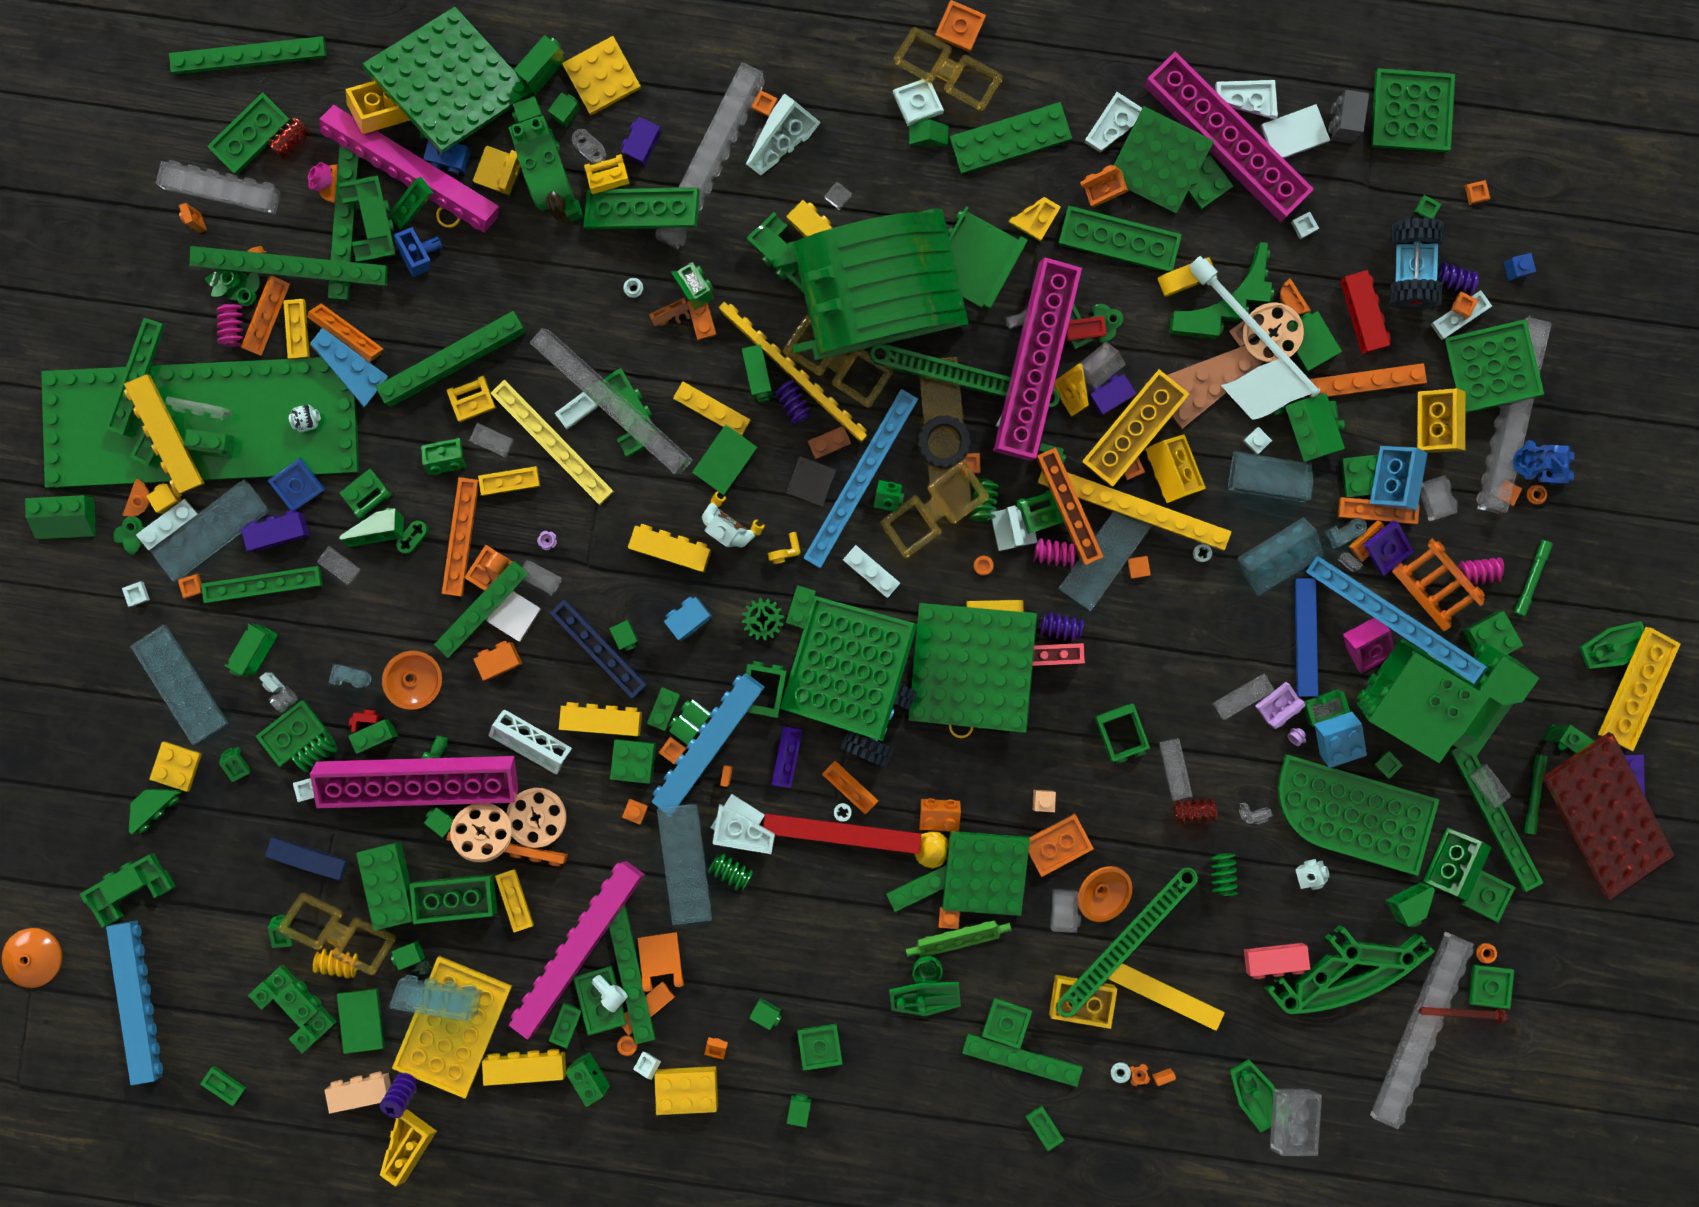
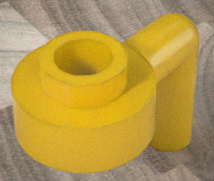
M796 532L789 533L792 549L768 553L769 561L779 564L785 562V558L800 554Z

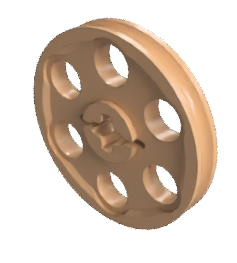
M1267 303L1256 308L1250 316L1253 318V316L1260 314L1264 317L1263 324L1259 326L1268 335L1270 333L1268 331L1269 328L1273 330L1281 324L1277 331L1278 337L1273 336L1271 339L1288 357H1291L1298 350L1303 340L1304 328L1300 316L1294 309L1282 303ZM1274 308H1281L1283 310L1281 318L1275 319L1272 316ZM1289 321L1297 322L1298 329L1295 332L1287 329ZM1245 323L1243 327V340L1250 354L1261 361L1269 363L1279 359L1275 354L1271 358L1263 355L1264 348L1268 346L1261 339L1256 345L1249 343L1248 337L1256 333ZM1285 340L1293 342L1294 348L1291 351L1283 349L1282 344Z
M531 788L520 792L516 797L515 803H510L506 812L512 828V837L527 847L539 848L554 842L561 835L566 824V810L563 802L555 793L544 788ZM538 792L542 793L545 797L544 802L541 804L536 803L534 800V796ZM518 800L525 801V810L519 811L516 808ZM552 805H557L560 808V813L557 816H553L549 812ZM534 812L537 815H541L539 824L536 820L532 821L531 819L534 816ZM519 819L523 822L521 830L513 828L514 820ZM550 824L555 825L557 828V832L553 836L549 835L546 831L547 826ZM530 832L538 834L537 842L532 843L529 841L528 834Z
M490 803L472 804L457 814L451 825L450 835L455 850L463 858L473 862H487L497 858L507 849L511 841L512 828L508 816L498 806ZM477 810L481 815L478 819H471L470 813ZM498 813L500 819L497 822H491L489 820L491 814ZM465 825L467 831L464 834L456 833L458 826ZM476 829L481 831L485 829L484 831L486 836L482 834L478 836V832ZM500 830L507 833L506 837L502 840L495 837L496 833ZM465 843L473 844V849L470 852L462 850ZM487 845L493 847V851L489 855L482 853L483 847Z

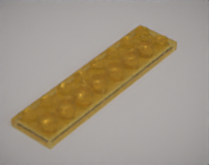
M957 357L939 358L958 363ZM919 377L924 424L931 418L933 419L939 415L956 417L963 423L960 386ZM940 426L929 434L928 447L935 456L949 458L958 452L960 437L953 428ZM967 455L960 464L948 469H939L928 463L933 516L971 513Z

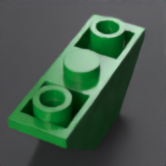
M148 789L143 791L130 803L129 832L131 834H142L150 828L149 824L154 819L158 820L161 818L168 806L172 807L180 800L178 797L183 792L174 789Z

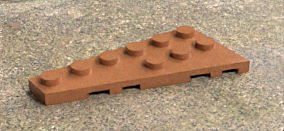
M1260 340L1255 341V342L1250 343V344H1251V345H1256V344L1259 343ZM1242 346L1168 374V377L1190 394L1171 418L1183 429L1227 393L1221 385L1241 378L1256 369L1264 361L1255 358L1250 354L1246 346ZM1267 347L1264 348L1263 355L1267 358L1271 357L1273 354Z

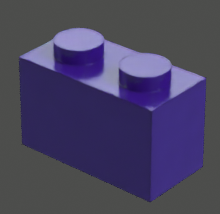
M638 117L637 121L632 123L630 127L631 133L628 139H624L621 149L625 158L645 167L662 132L659 126Z
M1116 374L1107 380L1108 384L1102 387L1100 384L1091 390L1092 394L1088 398L1100 417L1136 395L1125 374L1120 377Z

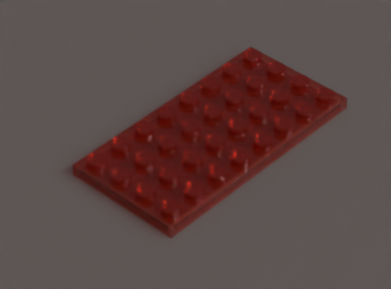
M1606 733L1543 776L1604 896L1609 900L1675 856L1614 734Z

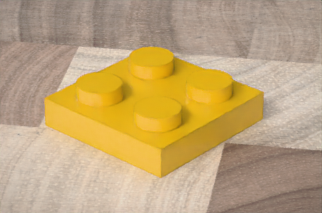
M162 742L149 780L186 792L190 791L202 753L168 742Z

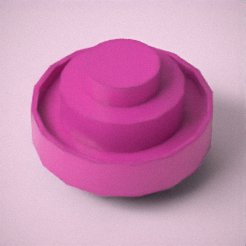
M320 162L311 168L308 174L310 189L319 192L331 185L333 178L331 177L328 165Z

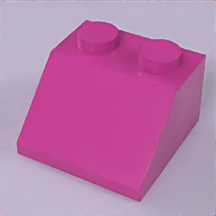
M1376 618L1368 620L1343 634L1346 648L1361 674L1383 663L1394 648L1391 630Z

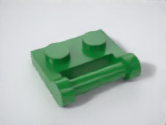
M368 469L339 493L360 520H363L366 514L383 500L389 499L392 496L372 469ZM376 490H380L381 493L362 508L358 506Z
M1050 490L1026 500H1017V507L1021 511L1028 534L1064 522ZM1045 501L1050 502L1051 506L1033 512L1029 511L1028 507Z

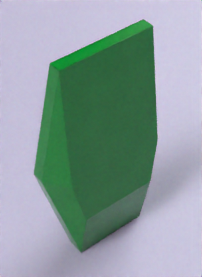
M1642 621L1607 628L1579 647L1587 669L1625 665L1631 661L1644 631Z
M921 982L889 989L892 1011L928 1016L961 1007L959 982Z
M1249 1059L1229 1070L1238 1104L1260 1133L1285 1119L1274 1085Z

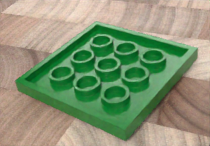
M1378 68L1375 71L1371 147L1445 153L1451 151L1455 74Z
M1143 106L1113 166H1117L1122 170L1128 190L1177 213L1214 140Z
M1526 319L1445 338L1455 388L1466 392L1465 414L1544 396Z
M950 831L942 909L1021 916L1030 838Z

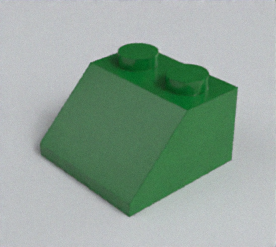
M1420 882L1385 901L1397 922L1408 927H1416L1422 923L1421 920L1427 918L1435 890L1432 886Z

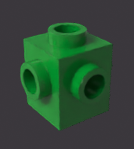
M879 480L874 507L897 512L898 504L902 505L904 493H901L902 484Z

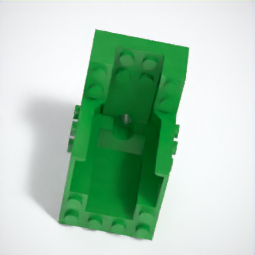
M1400 637L1377 673H1373L1367 682L1369 685L1365 691H1360L1356 698L1358 700L1356 703L1368 721L1438 763L1441 762L1452 745L1476 758L1511 706L1524 701L1539 677L1521 662L1485 641L1476 648L1474 658L1488 668L1478 682L1474 684L1430 654Z

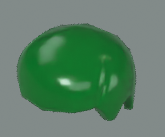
M932 956L920 957L914 963L912 970L915 983L938 982L942 978L943 973L940 961Z

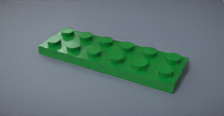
M1061 102L952 135L949 139L960 174L963 175L1072 141V136Z
M698 187L609 189L596 194H592L591 190H587L583 227L586 230L697 228L700 189Z
M1068 205L1058 245L1169 273L1173 271L1182 234Z

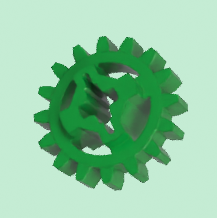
M759 598V603L757 604L752 600L753 606L746 605L748 612H742V615L746 616L742 623L747 624L744 630H750V637L756 634V640L763 636L764 641H766L768 635L774 638V632L780 633L778 626L784 625L780 622V619H783L784 616L779 615L782 609H776L777 603L774 602L771 605L768 598L765 603L762 598ZM765 606L771 608L775 614H768ZM758 607L757 614L754 617H750L753 610ZM761 611H763L765 617H768V620L765 621L764 629L762 623L758 621V618H761ZM776 621L774 627L768 631L770 623ZM751 624H757L761 632L754 630Z

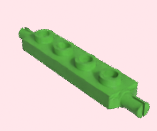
M995 921L951 932H944L935 936H928L919 939L916 947L906 949L907 956L917 954L921 957L931 956L999 939L1001 933L1011 931L1010 923L998 926Z

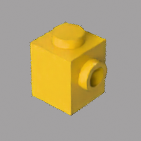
M165 483L154 488L155 491L146 496L155 512L165 514L182 501V493H179L178 490L174 491L170 484Z

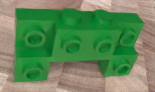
M378 176L338 183L343 204L359 202L367 240L352 242L356 263L395 256L391 232L394 231L392 219H387L386 212H390L387 200L383 201Z
M775 212L747 237V241L761 253L763 257L761 260L768 267L773 266V259L790 255L787 243L780 238L788 229V225L783 223ZM797 264L775 268L777 270L775 273L783 281L787 279L804 294Z
M622 368L588 388L599 407L612 400L630 432L617 439L627 458L661 438L650 419V416H652L650 409L647 405L643 407L640 401L643 399L638 388L633 389Z
M154 853L145 856L133 864L128 862L120 867L121 871L117 873L113 871L103 876V881L80 893L84 903L92 910L101 927L108 926L124 917L117 902L146 885L154 898L176 887L168 871L163 870Z
M282 965L265 981L260 983L248 996L261 1010L266 1008L273 1000L276 1001L300 1027L289 1040L301 1053H304L334 1026L337 1021L321 1005L320 999L315 995H311L307 990L306 984L298 981Z

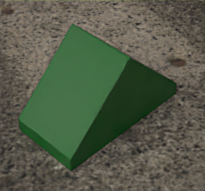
M930 119L910 125L909 146H948V125Z

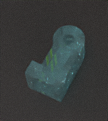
M1356 518L1348 521L1345 527L1339 530L1337 526H1334L1324 532L1333 548H1337L1365 533L1367 524L1363 519Z
M333 664L329 683L341 685L342 681L351 683L356 688H364L370 684L371 676L364 670Z

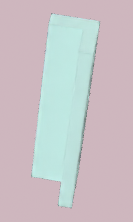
M503 710L492 724L489 737L556 775L572 749L506 710ZM505 717L512 721L513 725L506 726L501 721ZM518 729H526L530 735L524 736L519 733ZM536 739H544L547 745H539L536 743ZM553 748H560L565 752L562 756H559L553 752Z

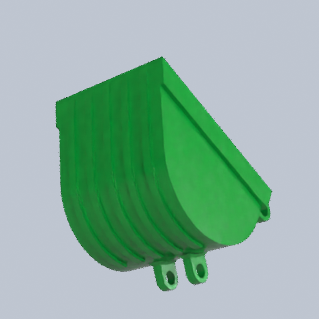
M943 209L881 216L831 228L788 243L790 255L772 260L773 268L793 264L798 266L815 339L792 345L794 353L812 350L815 361L872 348L877 344L893 343L969 324Z

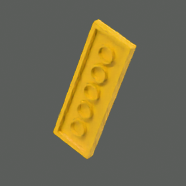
M1645 627L1598 735L1627 750L1634 751L1680 647V643L1653 628Z

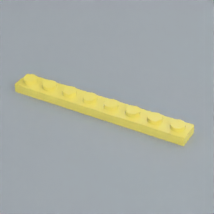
M505 380L491 392L495 399L599 505L614 492Z

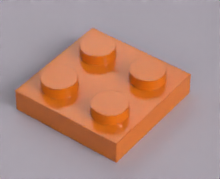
M950 0L935 38L971 52L986 15Z

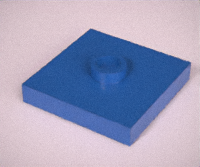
M301 458L268 480L291 511L297 510L325 490Z

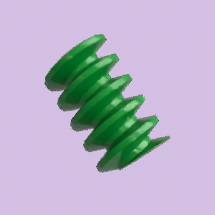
M975 479V484L977 485L974 486L975 493L973 498L975 500L972 501L974 507L971 509L973 515L970 518L977 522H987L990 519H995L996 516L990 512L997 509L991 506V504L997 503V500L992 497L998 496V493L993 491V489H998L999 485L994 484L989 479Z
M326 730L322 731L324 737L316 735L318 742L310 740L311 747L304 744V752L301 749H297L298 757L293 753L291 754L295 764L303 771L310 772L316 762H323L325 760L324 757L329 758L331 753L337 752L336 743Z
M1216 854V856L1210 858V860L1216 861V864L1212 865L1211 868L1217 870V872L1211 874V876L1217 877V880L1212 881V884L1218 885V888L1213 889L1212 892L1224 896L1238 894V892L1233 891L1238 885L1232 883L1237 880V876L1231 875L1237 871L1236 868L1231 867L1236 864V860L1230 859L1236 856V854Z
M722 854L720 857L717 855L707 873L711 874L715 871V878L722 875L721 882L729 879L728 886L736 883L735 890L743 887V891L752 876L753 870L745 873L746 866L738 869L739 862L731 865V857L725 861V854Z

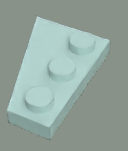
M1275 80L1216 82V92L1232 108L1277 119Z
M1116 92L1084 142L1101 153L1134 126L1142 108Z
M719 804L713 838L714 845L767 854L772 853L775 833Z

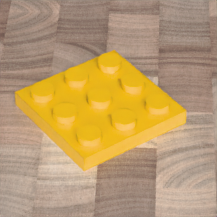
M613 36L562 63L590 116L641 89L638 80Z

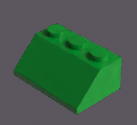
M1327 393L1285 406L1304 462L1345 449Z
M81 495L25 498L26 520L35 539L96 537L95 500L93 497Z
M1446 828L1423 882L1468 901L1492 847L1475 838Z

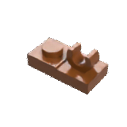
M684 298L649 314L654 327L667 324L672 317H675L677 323H681L679 319L681 314H685L687 319H690L687 311L689 307Z

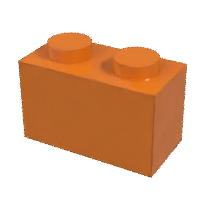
M503 641L495 645L496 649L490 652L486 649L477 653L478 657L474 658V662L483 681L492 679L522 665V661L513 643Z

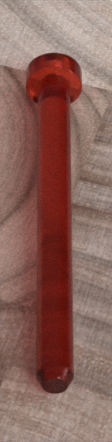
M1435 1007L1419 1008L1421 1015L1493 1019L1498 1023H1505L1507 1021V1012L1504 1009L1480 1011Z

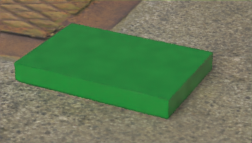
M725 424L692 473L725 495L758 447Z
M301 700L255 737L275 763L282 767L292 759V753L297 755V749L304 750V744L309 746L311 739L315 741L317 739L316 735L322 736V731L328 730L305 700Z
M613 966L573 978L588 1036L627 1025L623 1005L621 1004L614 1013L607 1010L601 1003L602 994L592 984L593 978L601 975L610 986L617 985Z
M378 988L338 993L337 1001L343 1053L383 1049L385 1045Z

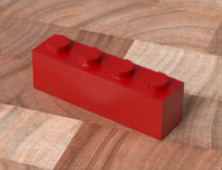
M1368 270L1345 276L1340 280L1362 355L1386 348L1390 345L1391 337L1384 326L1385 317L1380 312L1378 306L1379 297L1373 289V277L1369 275Z

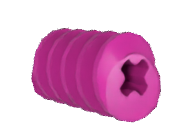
M225 304L217 308V312L220 313L217 316V320L220 321L217 323V328L221 329L217 331V335L221 337L217 339L218 344L228 347H239L242 345L237 343L238 340L243 339L242 336L237 335V333L243 332V329L237 327V325L243 324V321L237 320V317L243 316L242 313L237 312L238 309L243 308L241 305Z
M1040 538L1035 546L1033 562L1037 557H1039L1041 564L1044 559H1047L1048 565L1054 560L1055 566H1058L1059 562L1062 561L1063 567H1066L1069 562L1071 569H1073L1076 556L1074 544L1071 543L1067 548L1066 542H1063L1059 547L1058 541L1051 545V540L1048 539L1044 544L1043 539Z
M1501 557L1489 560L1482 559L1481 561L1474 560L1473 562L1466 561L1465 563L1462 561L1458 564L1460 571L1469 581L1472 580L1473 585L1478 584V579L1481 584H1485L1486 578L1489 583H1493L1494 577L1496 582H1501L1504 574V562Z

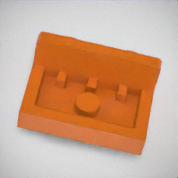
M1113 165L1103 168L1100 173L1086 176L1085 180L1080 182L1081 186L1085 188L1089 203L1093 208L1128 191L1122 170Z
M932 798L921 799L920 830L959 832L960 801L951 799L935 800Z

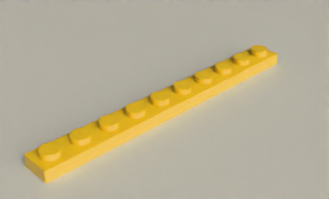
M723 302L719 307L720 312L755 345L761 344L763 352L793 380L795 379V382L859 442L863 443L867 438L865 434L867 430L858 423L856 425L852 422V416L846 410L841 411L837 408L838 403L832 397L827 398L822 394L824 390L816 383L813 385L808 380L810 377L803 370L799 372L794 367L796 364L789 357L784 358L780 354L781 350L774 343L770 345L766 341L767 337L760 330L756 332L752 328L753 324L746 317L742 319L737 314L739 311L732 304L727 305Z
M1041 472L1038 484L1049 488L1043 472ZM1067 472L1078 499L1222 551L1226 548L1232 531Z

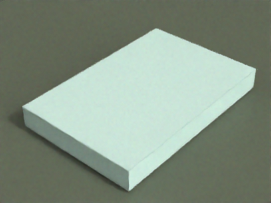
M1317 104L1261 125L1266 142L1283 159L1330 141Z

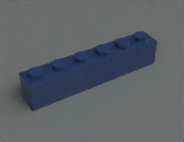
M564 599L550 612L561 626L632 699H635L649 685L568 600Z

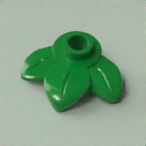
M216 269V272L205 278L206 282L213 287L211 296L221 297L229 289L237 287L240 282V275L235 270Z
M236 271L240 275V282L234 289H229L226 296L230 300L238 301L242 306H251L256 301V292L260 288V276L256 272H252L248 276L241 271Z
M1105 304L1094 305L1092 307L1094 316L1092 317L1104 316L1107 335L1106 337H1099L1100 343H1106L1115 337L1116 330L1122 325L1124 317L1119 310L1110 309ZM1112 315L1117 316V320L1115 322L1110 321V317Z
M129 516L123 520L122 526L116 528L113 536L114 542H123L124 549L130 555H134L139 550L141 544L144 545L136 534L146 527H143L142 521L139 518ZM130 523L134 525V530L129 527Z

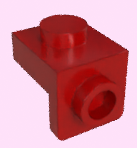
M375 710L353 713L349 721L351 732L356 733L360 731L362 722H380L382 715H377Z

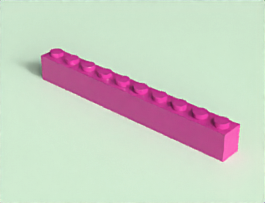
M333 105L319 119L320 132L325 137L333 139L340 146L354 152L358 157L364 158L374 167L380 168L392 178L403 182L408 188L416 178L422 177L433 191L429 198L430 200L437 203L441 208L447 209L457 218L468 222L475 229L485 233L498 218V205L381 133L373 131L362 134L354 117L337 106Z
M628 861L615 865L611 871L613 873L612 877L603 882L600 887L602 891L598 896L595 895L589 903L591 906L589 910L581 914L578 919L580 923L576 929L573 927L567 934V942L565 944L562 943L555 952L557 956L554 960H550L544 968L546 971L542 977L539 976L533 983L535 987L531 993L528 992L522 999L524 1004L511 1015L512 1021L509 1026L527 1040L537 1032L645 876L644 873Z

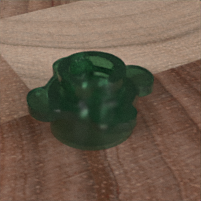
M430 960L414 964L415 969L412 970V973H418V976L430 973V969H433L434 966H431Z

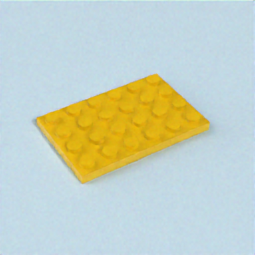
M439 956L392 1069L410 1074L418 1080L466 1098L512 985Z

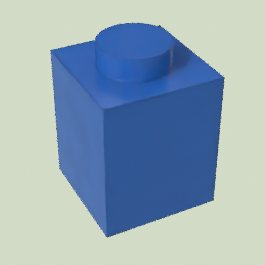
M1531 253L1512 257L1504 262L1508 281L1525 278L1536 272Z

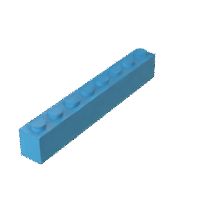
M747 673L742 677L740 675L737 676L732 683L735 686L731 692L727 691L721 698L723 703L720 708L715 707L709 715L712 719L708 724L704 722L698 730V733H700L699 737L696 740L693 738L686 748L689 750L686 755H680L675 762L678 766L674 771L670 769L664 777L665 784L662 787L659 785L652 795L655 797L651 802L671 816L765 688Z
M138 920L106 927L130 1085L153 1082L161 1078L163 1073V1065L159 1061L160 1046L156 1041L157 1027L153 1022L152 1016L154 1007L150 1003L149 996L151 988L147 983L146 977L148 969L147 965L144 964L143 958L145 949L141 944L140 938L142 930L141 926L138 925Z

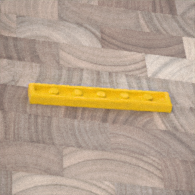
M1123 963L1108 978L1216 1031L1224 1016L1223 1011Z

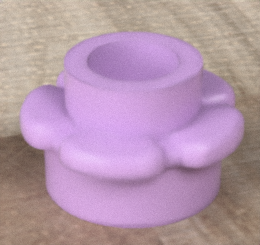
M543 531L537 540L538 545L542 546L544 550L554 548L557 544L556 535L553 532Z
M1291 728L1290 733L1287 735L1288 739L1296 746L1306 743L1305 732L1300 728Z

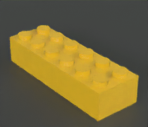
M1158 369L1082 461V464L1110 487H1113L1190 394Z

